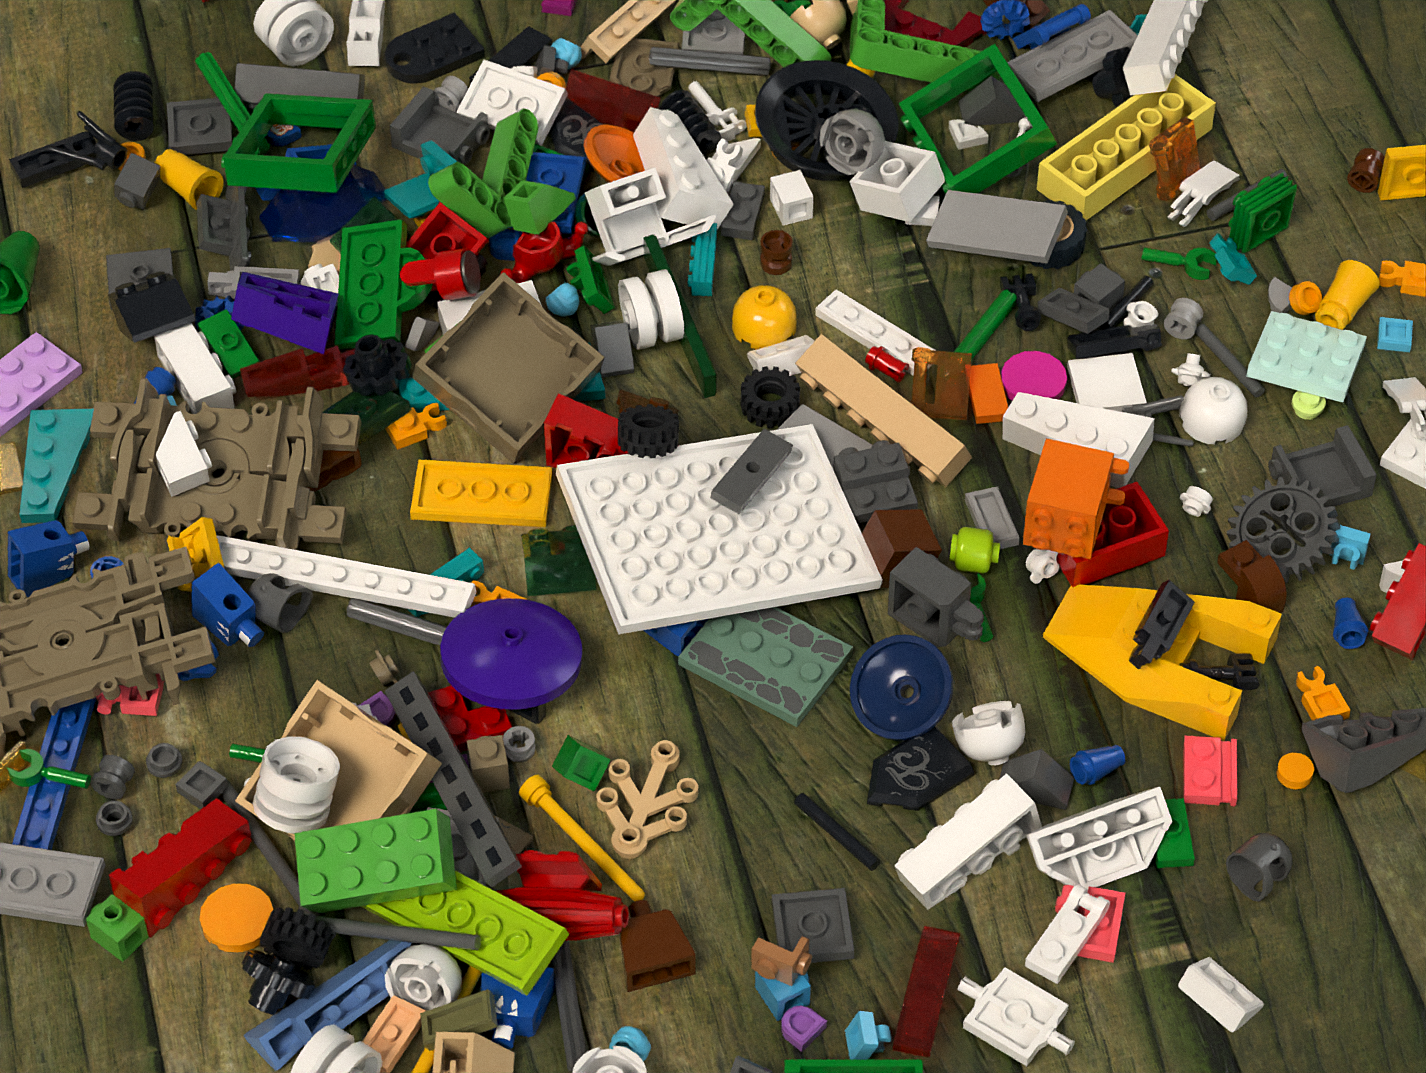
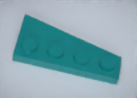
M94 408L30 411L19 514L21 523H45L57 520L69 491L68 484L72 475L76 474L80 465L79 458L83 449L87 448L90 440V427Z

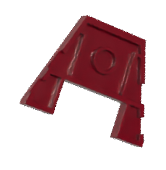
M883 0L885 3L886 31L965 48L973 43V38L980 34L984 36L987 34L982 29L981 16L969 11L954 30H951L936 22H931L909 11L902 10L909 0Z

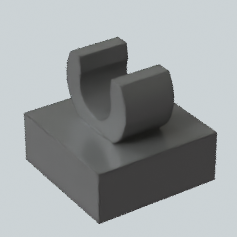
M544 45L535 64V67H537V77L546 72H556L562 78L563 73L567 74L568 62L562 59L555 60L556 48Z
M199 761L175 785L177 793L201 810L228 787L227 778Z

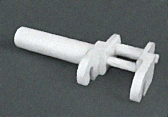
M698 81L692 82L689 85V91L707 112L706 115L709 117L710 122L717 126L722 125L724 128L719 131L722 139H725L727 142L733 140L736 134L746 129V121L739 120L736 117L738 112L735 108L732 107L722 111ZM732 121L731 124H729V125L726 124V122Z

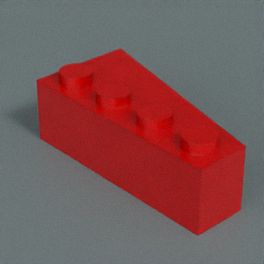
M216 798L186 819L179 833L175 835L168 832L162 836L154 851L149 854L141 851L134 856L131 861L133 866L125 871L117 868L110 873L109 878L114 896L144 917L148 936L151 938L160 929L166 928L173 920L174 915L185 905L191 904L199 895L200 890L211 880H216L220 877L225 867L236 856H241L246 852L252 842L249 821Z

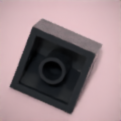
M164 271L148 275L146 277L147 281L134 285L133 282L119 285L115 288L116 292L108 294L120 332L134 343L196 321L177 279L170 273L165 274Z

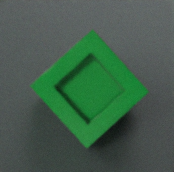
M568 735L552 767L564 778L595 791L611 759L599 749Z

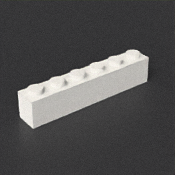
M1207 0L1153 1L1123 66L1130 95L1167 91L1171 79L1175 76L1177 65L1182 60L1184 49L1188 47V40L1191 33L1195 30L1198 17H1201L1204 3Z

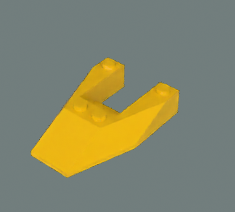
M1080 584L1074 588L1072 586L1069 587L1043 633L1045 640L1125 702L1225 741L1238 716L1242 690L1181 667L1179 664L1185 663L1188 660L1198 639L1237 654H1251L1253 660L1264 664L1277 640L1282 617L1281 613L1250 601L1186 594L1195 603L1171 648L1162 654L1159 659L1155 660L1153 658L1150 664L1147 663L1138 670L1128 661L1133 649L1138 645L1133 640V637L1158 590Z

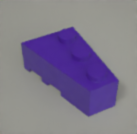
M242 272L237 285L231 320L239 322L243 326L255 328L324 354L331 333L339 294Z

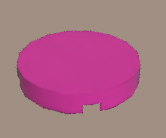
M1024 351L1013 355L1005 362L1001 371L1004 392L1011 401H1013L1018 392L1059 400L1063 396L1067 384L1066 369L1062 363L1052 355L1040 351Z

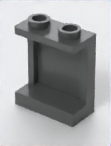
M423 86L390 124L392 148L420 159L423 157L420 144L432 140L457 162L466 165L471 160L476 149L483 145L489 137L490 128L488 127L487 114L480 112L472 120L435 104L434 90Z
M1348 425L1336 428L1334 440L1325 444L1288 454L1285 453L1281 445L1274 446L1272 458L1268 462L1269 472L1274 480L1282 477L1285 485H1289L1291 479L1296 477L1299 486L1306 480H1309L1312 490L1320 486L1324 496L1329 495L1333 503L1332 506L1372 496L1377 476Z

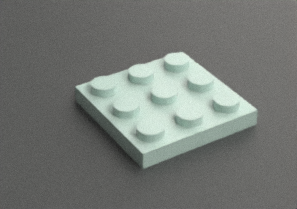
M1271 311L1249 363L1246 376L1343 403L1363 352L1367 336L1357 334L1351 330L1330 327L1317 321L1293 317L1287 313Z

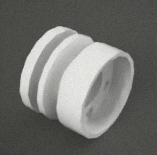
M285 737L273 741L266 747L259 772L260 778L253 799L255 814L270 827L287 833H299L322 827L329 815L333 799L332 794L340 770L338 757L330 748L322 743L304 737Z

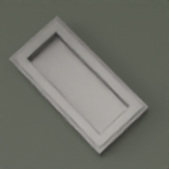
M998 486L965 493V502L976 528L991 530L994 535V542L1000 543V549L1019 545V535Z

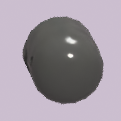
M268 573L258 577L247 593L256 605L255 619L281 633L290 632L304 617L313 598L312 590L298 583L285 589L284 577L275 573ZM298 592L302 593L301 602L298 606L287 603L292 595Z
M1271 833L1255 834L1231 853L1226 860L1227 872L1233 883L1245 896L1258 902L1272 892L1273 881H1282L1288 876L1293 864L1292 853L1282 839ZM1263 880L1262 892L1256 891L1254 886Z

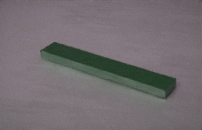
M654 234L643 237L644 260L649 272L665 269L670 274L675 285L684 321V336L679 341L704 398L716 396V371L659 241Z

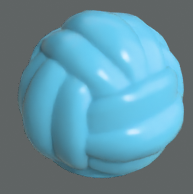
M562 38L557 39L551 45V47L556 48L555 60L562 59L567 61L568 69L575 67L582 58L581 47Z
M564 282L545 298L548 310L555 315L562 317L570 316L578 309L579 294L576 287Z
M631 1026L620 1028L612 1036L609 1044V1049H613V1046H622L630 1049L643 1061L648 1058L651 1050V1044L647 1036L640 1029Z

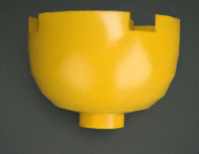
M759 285L749 288L741 294L734 305L732 331L737 340L742 343L743 339L745 342L750 343V348L753 349L787 341L792 334L794 336L796 333L797 313L795 305L791 298L780 288L771 285Z

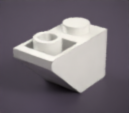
M181 411L174 413L156 453L158 469L171 497L209 482L208 469L212 467L206 450H199L194 441L199 439L193 422L191 420L186 422Z

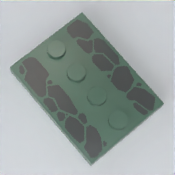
M777 607L708 619L678 656V665L798 727L852 657L853 646Z

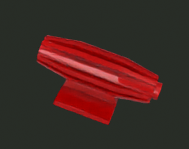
M525 850L523 854H516L522 865L517 871L520 874L523 887L495 891L565 927L569 933L565 941L618 935L622 931V927H626L629 921L628 907L623 904L620 897L592 892L601 891L602 883L577 853L571 851H560L558 855L543 854L535 850Z

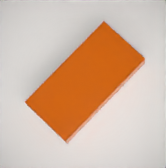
M998 363L965 366L964 374L976 424L1003 421V415L1008 409V404Z

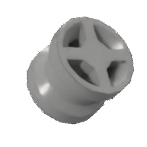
M448 76L442 81V87L434 89L435 104L457 112L459 104H461L468 91V87L459 78Z
M1176 299L1171 306V312L1164 320L1165 330L1178 339L1191 338L1196 332L1197 325L1203 318V310L1198 303L1191 299Z

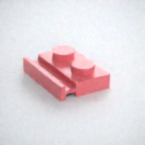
M1184 737L1183 798L1185 803L1219 805L1222 802L1230 803V806H1236L1237 739H1231V742L1221 741V738Z

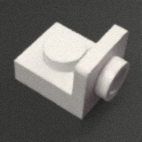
M333 263L325 267L317 264L304 272L305 275L299 285L338 293L339 274Z

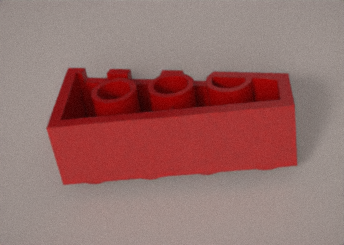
M557 394L544 421L546 466L557 468V465L628 454V451L623 452L621 446H618L617 418L564 395Z

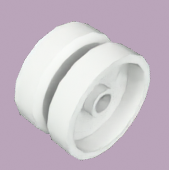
M264 0L257 10L254 19L256 35L283 64L289 66L304 65L314 60L324 51L334 31L333 19L315 0Z
M663 269L648 273L645 284L636 276L619 280L618 295L623 320L628 323L629 337L635 349L640 350L655 346L657 335L666 343L683 339L684 321L675 285L667 270Z
M332 1024L322 1028L310 1039L297 1057L290 1073H380L382 1058L379 1052L361 1041L355 1043L352 1035Z

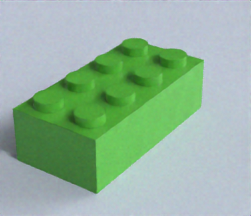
M437 809L295 833L301 907L309 911L323 913L457 890L450 817Z

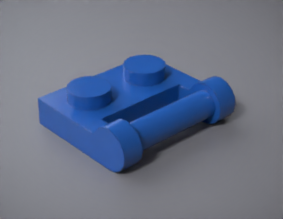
M1079 4L1012 39L1017 49L1029 45L1030 49H1034L1047 43L1051 36L1054 35L1056 37L1067 32L1076 23L1083 24L1089 21L1091 18L1090 11L1086 5Z

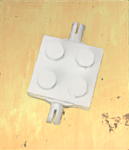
M1005 967L998 977L985 987L973 982L966 976L963 978V981L961 980L958 991L976 1000L974 1008L964 1019L963 1028L1025 1066H1028L1037 1052L1047 1044L1060 1050L1065 1055H1068L1069 1051L1072 1050L1075 1041L1056 1031L1058 1024L1067 1014L1068 1004Z

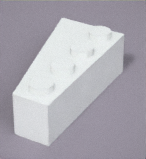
M650 107L634 132L633 137L644 169L656 168L666 198L656 202L661 218L688 225L715 215L716 219L713 223H717L718 229L734 205L679 116L669 110H659Z
M1018 392L1003 415L1002 439L1039 455L1042 453L1046 438L1114 453V458L1123 459L1129 463L1127 474H1111L1110 485L1119 488L1127 485L1153 441L1154 418Z
M1007 773L999 780L991 781L985 786L980 796L971 803L967 802L960 806L953 818L943 826L939 825L933 828L925 841L915 849H908L900 856L898 863L894 865L900 881L927 910L965 886L966 876L969 874L981 875L989 870L995 857L1002 852L1010 856L1019 850L1020 844L1018 842L1027 837V834L1042 827L1036 804Z

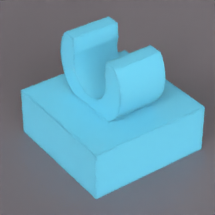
M1340 525V529L1335 531L1339 542L1332 543L1331 546L1334 554L1329 555L1332 556V564H1337L1339 558L1351 561L1350 569L1354 570L1358 564L1363 565L1371 534Z
M858 1011L845 1030L850 1060H868L872 1053L884 1051L883 1042H891L892 1040L889 1026H875L873 1012Z

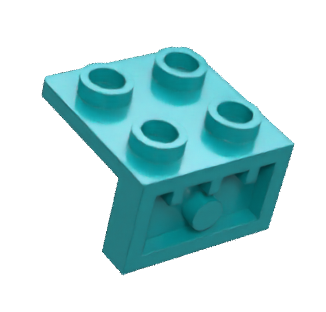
M432 140L420 144L423 154L420 162L425 173L383 191L385 198L408 218L422 217L439 204L440 201L434 197L429 189V177L457 162Z

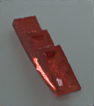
M338 346L326 349L324 354L317 352L306 356L303 348L241 368L240 371L248 397L285 396L306 393L307 387H314L316 391L350 385L343 368L346 358L353 355L355 349L341 353Z
M928 926L923 927L892 1050L930 1058L943 1013L944 1000L959 946L960 933Z

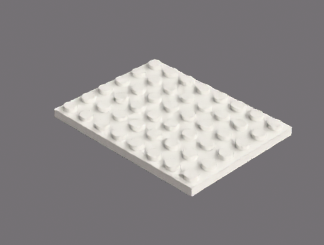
M813 424L770 431L793 444L792 451L740 514L711 499V492L761 432L678 445L677 449L674 448L673 453L666 452L664 457L656 455V458H649V456L639 458L638 454L633 456L622 454L557 465L555 474L618 634L868 591L881 587L882 577Z

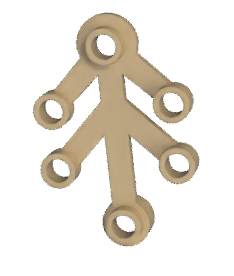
M662 740L653 746L651 750L652 768L641 794L630 777V765L626 760L616 759L609 764L610 780L617 783L633 811L629 823L618 808V793L615 789L605 787L600 789L596 795L597 807L605 812L615 829L611 838L612 847L616 853L625 859L639 857L647 848L649 840L670 831L678 832L683 830L687 825V813L683 808L676 805L683 802H693L698 797V783L692 778L681 779L677 783V789L656 797L665 774L677 769L680 763L679 749L671 741ZM668 752V753H670V754H668V755H662V754H660V753ZM617 769H622L625 772L617 774L614 771ZM684 788L693 789L690 793H685L682 790ZM607 797L613 799L611 802L602 801V799ZM668 809L665 813V819L644 826L647 817ZM675 816L681 818V820L677 822L672 821L670 819ZM625 838H635L632 841L625 840Z

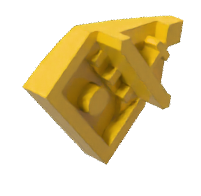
M201 517L180 532L179 537L168 535L169 551L187 546L196 579L218 562L224 568L213 519ZM192 582L180 585L178 589L192 592Z

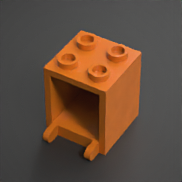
M1046 438L1027 500L1023 545L1032 546L1040 550L1045 549L1059 552L1071 557L1091 559L1106 504L1121 505L1125 501V493L1121 490L1110 488L1112 473L1120 475L1128 473V461L1114 458V453Z

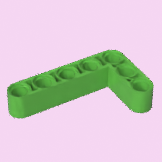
M679 0L670 14V20L675 27L683 31H690L718 9L783 67L803 61H831V55L827 49L771 0Z
M857 1L851 22L850 60L858 67L932 83L981 52L979 50L886 31L884 1ZM996 71L967 90L972 91L990 76L1000 81V76Z
M523 108L498 121L482 180L461 162H455L429 177V189L434 197L487 238L512 227L503 198L522 180L526 181L538 133V122L535 115L530 110Z

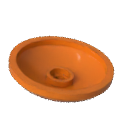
M599 125L592 128L584 140L585 153L594 170L607 183L645 171L633 137L634 132L618 126Z

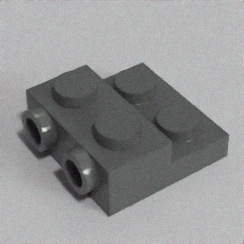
M882 440L873 444L870 449L858 451L854 447H848L843 449L839 455L834 456L833 471L857 524L869 521L874 510H910L918 508V502L908 477L909 468L900 443L890 444L889 441Z

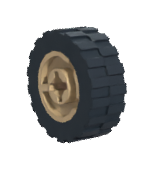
M1043 201L1044 203L1066 205L1068 214L1048 263L1029 262L1033 266H1040L1043 269H1060L1063 266L1072 265V262L1077 261L1085 249L1086 220L1083 219V214L1072 205H1067L1062 201Z

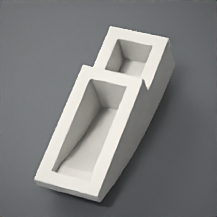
M385 0L352 1L349 16L350 30L347 40L348 66H379Z

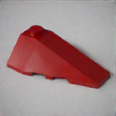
M439 202L407 241L406 248L411 247L418 250L425 259L435 258L436 254L440 251L468 248L477 256L489 239Z

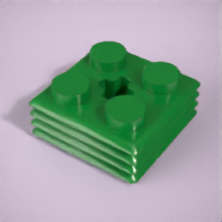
M1279 173L1272 178L1266 176L1259 182L1257 187L1249 192L1243 190L1234 198V213L1228 224L1230 227L1229 238L1235 242L1237 250L1242 249V254L1249 252L1289 227L1297 184L1293 185V180L1288 181V176L1284 177V173Z

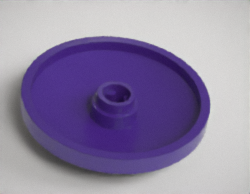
M495 599L466 609L464 613L458 614L450 622L441 639L440 662L448 682L466 698L493 708L526 709L548 703L565 693L572 686L581 669L582 643L574 625L557 610L542 603L526 599Z

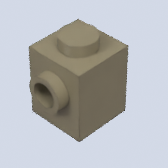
M481 736L477 739L467 740L469 768L482 793L510 789L508 762L503 736Z

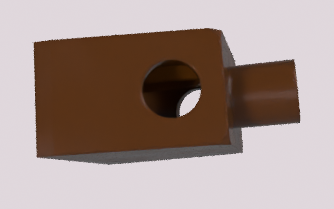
M638 900L633 902L628 907L631 918L627 926L622 927L620 932L627 992L696 975L695 952L672 912L665 909L652 913L648 901Z

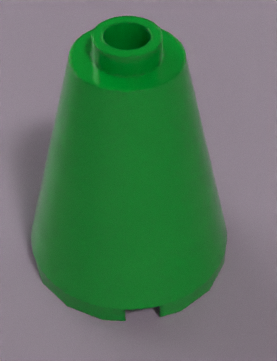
M16 231L0 242V314H12L21 310L30 296L40 245L32 234L25 231Z

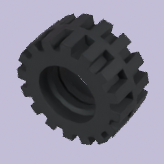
M768 366L762 367L760 372L755 369L752 371V376L747 374L744 382L741 384L742 413L744 416L747 415V420L750 423L756 421V426L762 427L763 424H766L767 428H773V425L777 424L780 427L800 407L799 382L797 383V378L794 375L789 377V371L786 369L782 372L779 371V367L773 366V370H769ZM774 393L782 398L776 401H765L760 399L759 396Z
M647 404V407L636 405L635 409L629 407L626 409V412L622 411L620 413V417H618V446H621L623 452L628 451V454L631 456L638 454L639 458H644L645 456L656 458V455L664 457L666 452L671 454L674 452V448L677 449L679 419L677 414H673L672 410H664L663 406L658 405L656 408L651 404Z

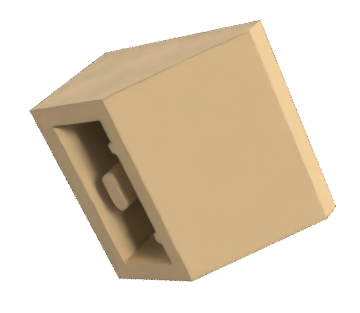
M436 1032L433 1073H514L515 1055L514 1052L474 1032Z

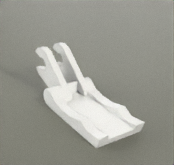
M1213 160L1181 183L1179 190L1183 193L1171 205V208L1175 209V211L1168 218L1173 221L1181 213L1187 215L1179 222V225L1186 227L1203 204L1208 205L1218 193L1230 188L1233 183L1239 180L1240 175ZM1192 198H1194V200L1187 206V204L1189 203V201H1190Z
M1416 377L1383 381L1382 388L1387 391L1388 396L1396 401L1400 413H1410L1417 439H1424L1425 434L1421 430V425H1425V420L1421 411H1424L1426 418V388Z

